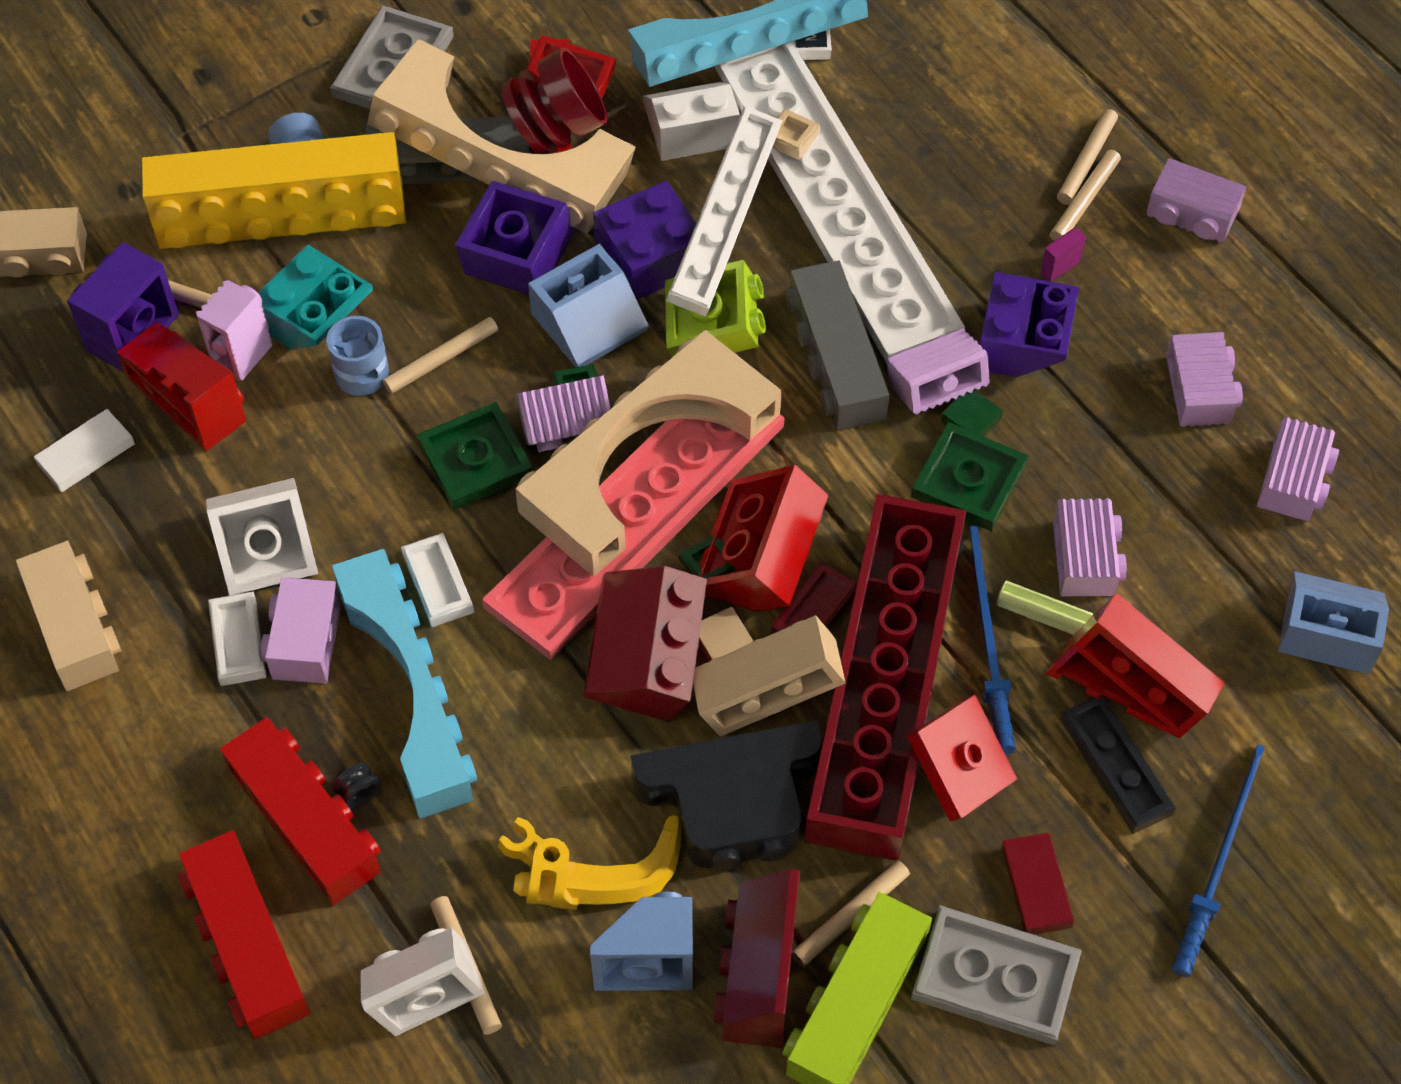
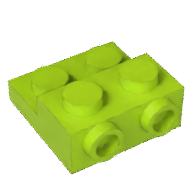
M744 260L726 264L706 317L667 302L666 299L675 278L665 280L666 349L672 357L685 341L689 339L694 340L704 330L708 331L734 353L758 347V335L765 333L766 326L763 314L757 308L756 300L764 298V289L759 275H753Z

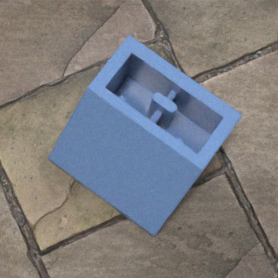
M600 244L528 283L531 314L575 367L588 365L648 331L647 321L624 272Z
M1293 571L1277 652L1370 674L1383 649L1389 613L1385 594Z

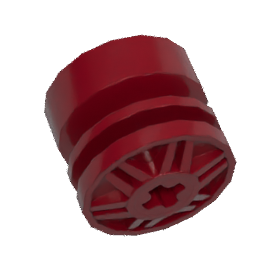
M560 48L538 61L539 77L528 69L520 72L518 79L510 78L502 83L501 92L508 113L519 133L536 154L557 153L558 147L564 148L571 144L570 130L579 137H583L607 123L606 109L594 82L581 62L566 48Z

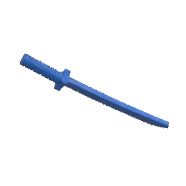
M969 526L978 603L990 681H984L985 690L982 698L983 703H989L990 710H992L991 717L992 722H994V733L1005 755H1010L1016 750L1014 736L1012 735V725L1010 723V713L1008 711V693L1011 689L1010 680L1000 679L978 527Z
M1257 744L1203 897L1195 894L1188 908V911L1192 912L1188 921L1189 925L1185 929L1184 939L1181 941L1178 949L1179 953L1176 954L1174 965L1171 968L1179 976H1191V971L1196 961L1195 958L1198 956L1200 944L1203 942L1204 932L1207 931L1209 920H1214L1221 905L1213 901L1212 898L1265 746Z

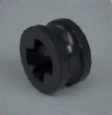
M362 762L347 768L333 784V791L343 797L349 809L363 806L381 788L379 778L376 775H371V768Z

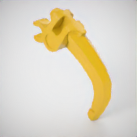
M669 816L665 821L656 847L649 856L635 864L599 866L569 862V849L564 842L556 838L542 839L535 834L534 827L529 821L519 817L514 821L513 830L522 835L525 841L519 844L513 843L503 835L499 839L498 848L505 856L512 859H520L531 867L530 872H521L515 875L513 891L519 896L527 897V904H542L555 908L576 910L578 904L598 905L634 902L642 897H650L661 892L676 870L681 847L682 825L678 816Z

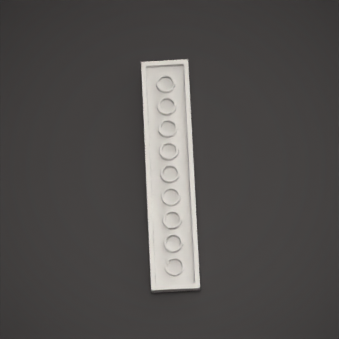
M792 41L716 65L715 69L723 83L731 85L737 107L741 113L745 105L778 118L786 108L820 124L819 135L800 160L773 148L770 151L768 160L827 262L840 260L862 322L885 362L887 358L896 355L900 351L912 349L932 341L940 335H947L962 328L965 329L952 304Z

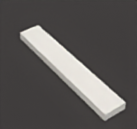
M744 105L667 296V302L706 317L782 120Z

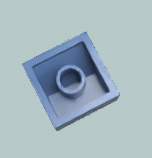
M659 892L654 894L653 897H642L590 945L594 991L693 990L692 897H682V895L676 892Z

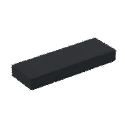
M1103 695L1099 699L1093 697L1061 712L1059 720L1132 834L1174 815L1175 805Z

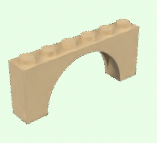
M418 39L373 94L367 124L383 133L394 132L396 139L490 185L491 181H495L567 203L571 226L587 234L594 224L593 212L606 207L626 177L636 147L601 129L585 143L573 149L553 154L521 153L490 143L471 131L458 118L449 103L446 88L449 83L454 56Z
M704 330L694 340L689 339L678 348L676 354L663 366L658 365L654 367L646 376L645 381L633 391L624 392L616 400L614 406L602 417H596L589 421L582 433L571 443L558 447L550 460L541 468L527 473L515 489L518 512L594 577L626 549L624 525L609 510L599 489V480L603 467L615 448L627 437L644 427L674 419H698L713 422L730 428L751 441L780 415L781 389L708 331Z

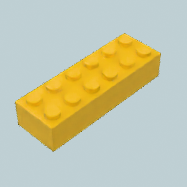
M394 132L142 157L143 199L159 249L183 248L185 246L212 243L223 244L251 239L263 240L270 237L347 231L376 226L387 227L406 223L403 182Z

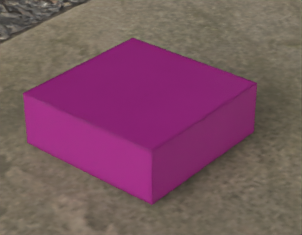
M1074 228L1046 246L1040 274L1049 282H1052L1080 263L1086 236L1078 228Z

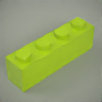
M880 891L871 906L865 903L862 904L851 926V930L856 932L849 947L841 944L830 963L829 971L833 972L834 975L827 988L819 985L808 1003L806 1013L811 1015L803 1031L796 1027L785 1045L782 1055L788 1057L786 1076L801 1084L851 1083L928 937L932 917Z

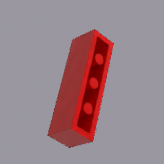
M266 717L219 748L229 772L332 906H335L381 873L376 855L381 852L378 844L365 828L358 832L349 820L353 818V814L341 796L336 794L331 798L322 787L326 784V780L315 763L309 760L304 764L296 754L300 750L299 745L286 727L278 730L270 719Z
M232 830L180 852L179 856L185 870L177 873V877L187 901L196 897L202 911L194 914L193 917L203 941L214 940L218 954L211 956L210 960L220 984L230 981L236 996L227 999V1002L238 1028L247 1024L254 1039H257L311 1015L235 831Z

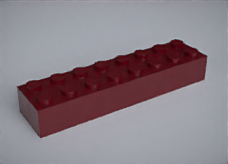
M880 494L876 496L841 658L846 683L836 687L834 690L807 816L805 843L893 861L900 859L919 760L907 735L926 724L966 510Z

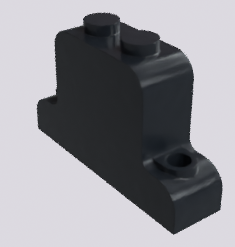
M811 721L631 755V776L635 794L646 805L663 806L671 804L677 808L687 855L690 861L698 867L723 871L738 866L742 861L758 858L761 861H775L785 857L799 842L801 811L793 781L807 778L816 772L820 759L821 736L817 721Z

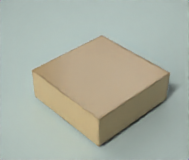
M785 108L777 118L782 120L772 148L800 160L819 135L820 124Z
M733 607L701 621L698 644L709 661L753 642Z

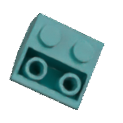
M307 245L258 294L262 299L261 307L264 309L262 312L265 314L264 318L269 325L268 333L270 337L293 350L317 346L327 336L333 324L352 312L373 291L372 284L315 248Z

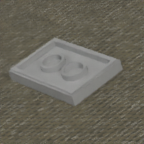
M382 5L331 85L332 97L370 109L373 94L418 39L445 52L454 37L453 27Z
M940 905L911 1000L1055 1046L1082 950Z

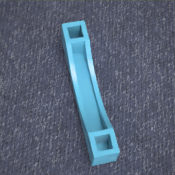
M774 0L752 10L729 16L707 19L663 18L628 29L632 61L648 86L651 87L867 18V0Z
M381 549L332 565L337 588L350 625L369 634L383 645L403 668L413 688L414 715L409 738L400 761L419 819L473 801L470 783L478 781L470 755L460 756L456 743L463 741L462 734L455 715L446 717L442 704L448 702L446 690L440 675L431 677L427 665L434 663L433 656L426 637L417 639L414 627L420 626V622L412 599L404 602L400 590L406 589V584L399 564L390 565L385 550Z

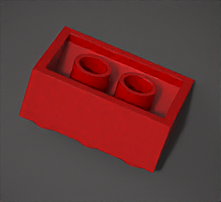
M796 465L731 480L710 535L714 536L713 541L705 549L699 564L702 569L699 577H702L703 573L708 574L727 562L737 570L730 574L706 578L705 596L755 612L790 606L804 563L808 558L817 526L821 521L828 494ZM717 537L724 543L722 556L715 546Z

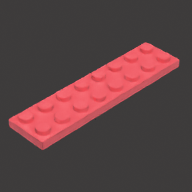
M779 415L751 441L730 428L698 419L665 421L599 485L600 492L609 510L624 525L626 549L593 577L546 537L482 599L483 608L551 660L597 614L602 577L605 572L643 568L784 427V417Z

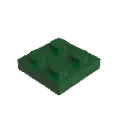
M497 402L417 434L418 444L453 510L517 484L527 473L533 471L531 462Z
M948 422L912 487L911 497L923 503L966 510L965 521L992 532L1027 466L1029 455Z

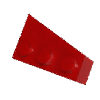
M156 322L116 351L125 376L206 452L247 421L242 407V403L245 400L236 386L232 371L185 341L176 331L172 332L159 322Z
M1117 593L1063 645L1045 673L1057 680L1063 675L1087 687L1085 693L1096 699L1104 695L1128 707L1125 713L1179 739L1209 713L1224 685L1220 678Z

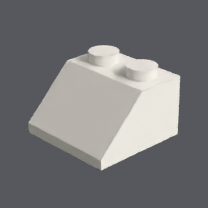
M723 82L643 96V102L661 161L727 149L740 118L731 85Z
M294 478L206 499L207 514L229 596L280 584L281 577L300 579L318 574Z
M452 927L447 930H432L424 934L419 939V943L405 950H392L383 953L374 960L373 965L361 970V1003L363 1009L394 1036L400 1035L486 994L465 940Z

